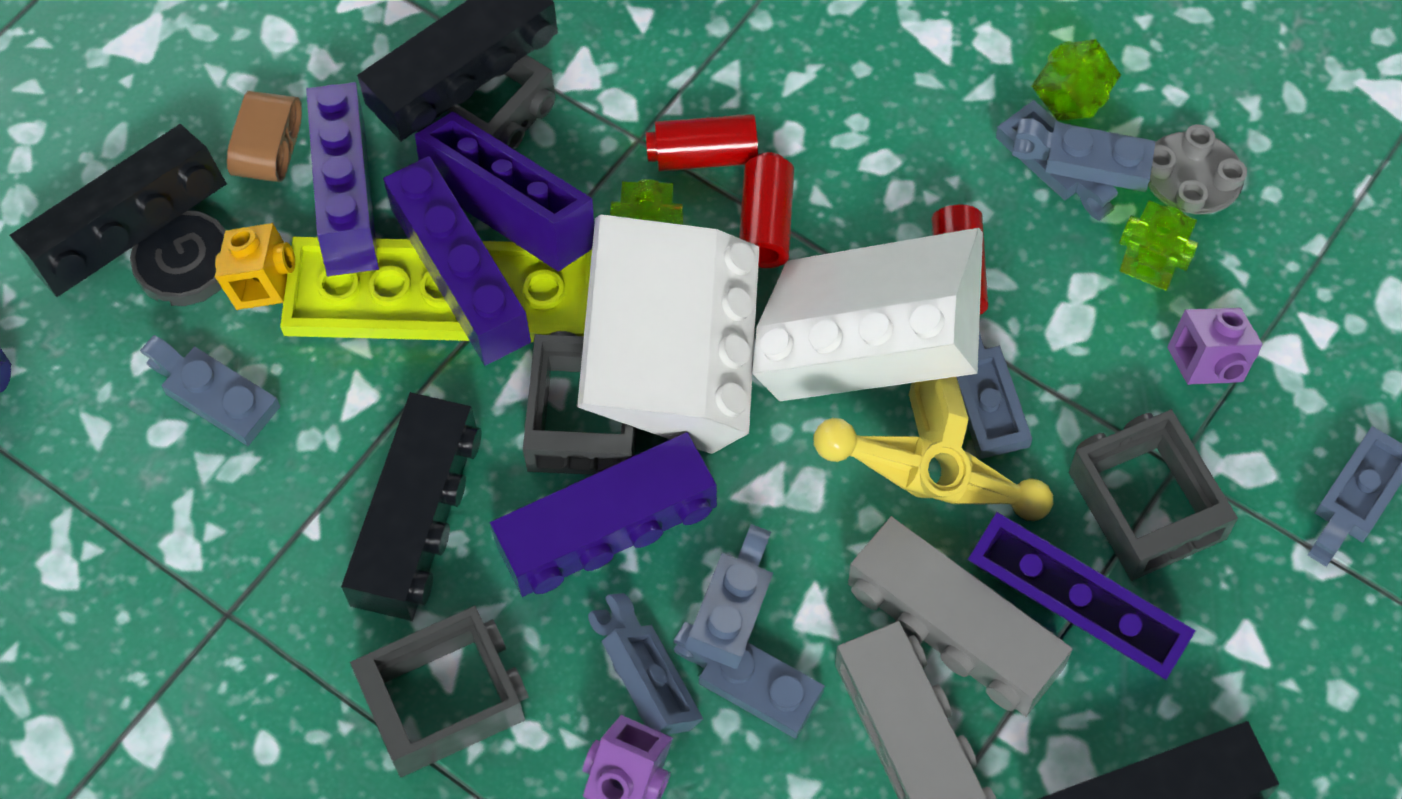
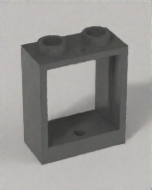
M526 55L514 63L512 68L504 74L522 85V87L488 123L458 104H455L436 117L432 123L453 111L515 150L520 145L526 130L537 118H544L554 105L556 98L552 70Z
M557 331L550 335L535 334L523 441V453L527 472L594 475L635 456L637 428L622 423L621 434L545 431L551 371H581L584 336H577L567 331Z
M1172 409L1157 416H1153L1152 413L1142 414L1127 423L1124 430L1107 437L1104 433L1095 434L1085 439L1076 448L1068 473L1131 581L1227 540L1238 519ZM1154 449H1158L1196 513L1137 539L1099 473Z
M476 606L350 662L400 778L525 721L520 702L529 698L526 688L516 667L505 671L498 656V653L506 650L501 634L493 619L483 623ZM474 643L501 703L411 744L385 683Z

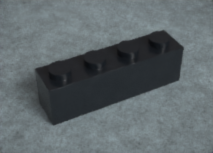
M552 0L465 1L357 75L365 105L402 142L413 133L419 132L431 125L436 117L455 104L467 101L475 90L494 77L507 73L514 63L534 49L537 50L546 46L552 37L558 33L554 2Z
M178 124L9 236L33 272L56 297H59L227 185L207 147L183 125Z
M409 393L341 585L350 607L413 621L418 604L425 605L427 603L433 585V573L429 571L435 554L442 555L445 551L450 532V526L446 521L451 506L458 507L461 503L466 484V477L462 473L467 458L474 459L476 457L481 442L482 431L481 428L476 427L471 406Z
M1245 721L1039 799H1268L1280 784L1249 722Z

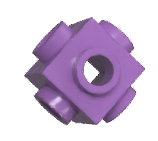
M1242 308L1185 309L1167 348L1187 385L1244 382L1263 344Z
M620 715L601 740L594 741L587 753L582 771L589 774L583 797L586 799H661L670 778V772L663 769L673 737Z

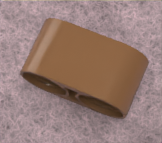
M247 91L243 98L227 151V168L231 176L282 182L284 180L301 125L302 106L299 97Z

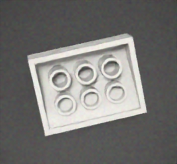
M602 214L596 217L577 407L667 439H673L688 432L696 448L710 454L748 435L759 246L718 229Z
M980 228L788 260L756 328L752 374L779 402L977 374L983 232Z

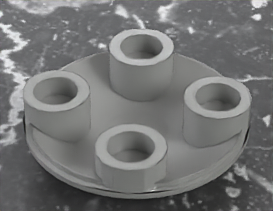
M1192 125L1186 132L1169 134L1155 142L1148 187L1160 201L1173 209L1190 214H1210L1227 208L1238 198L1244 185L1247 168L1229 146L1215 138V133L1212 129L1204 125Z

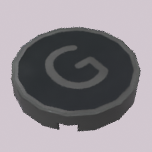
M186 211L132 247L130 262L133 275L139 286L148 297L156 301L158 299L168 301L173 306H188L203 302L220 291L222 287L215 278V259L221 251L225 234L224 227L217 219L202 212Z

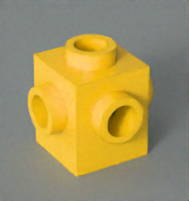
M273 223L225 230L221 251L215 259V278L236 310L280 304L284 302L287 274L292 273L295 269V255L291 245L283 241Z

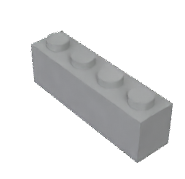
M892 516L850 564L848 585L852 587L853 595L863 605L872 610L880 608L894 618L895 622L900 621L907 637L914 635L919 643L925 641L941 653V660L956 674L963 677L972 676L986 687L988 696L1005 710L1013 711L1016 709L1027 717L1066 667L1073 650L1072 647Z
M900 621L837 646L835 666L898 799H997L990 787L981 788L973 771V768L977 767V762L972 747L964 735L956 737L947 719L952 715L948 699L938 684L931 686L923 670V667L927 666V661L921 644L914 635L906 636Z

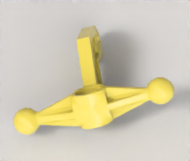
M957 377L911 383L909 398L919 437L858 436L852 425L841 418L824 420L813 435L815 449L826 460L839 462L852 456L900 488L919 498H934L951 504H1010L1015 514L1026 521H1037L1044 518L1053 507V493L1049 486L1042 481L1029 478L1021 481L1019 484H1015L961 448L969 418ZM933 457L936 458L941 467V476L937 483L933 482L928 472L929 463Z

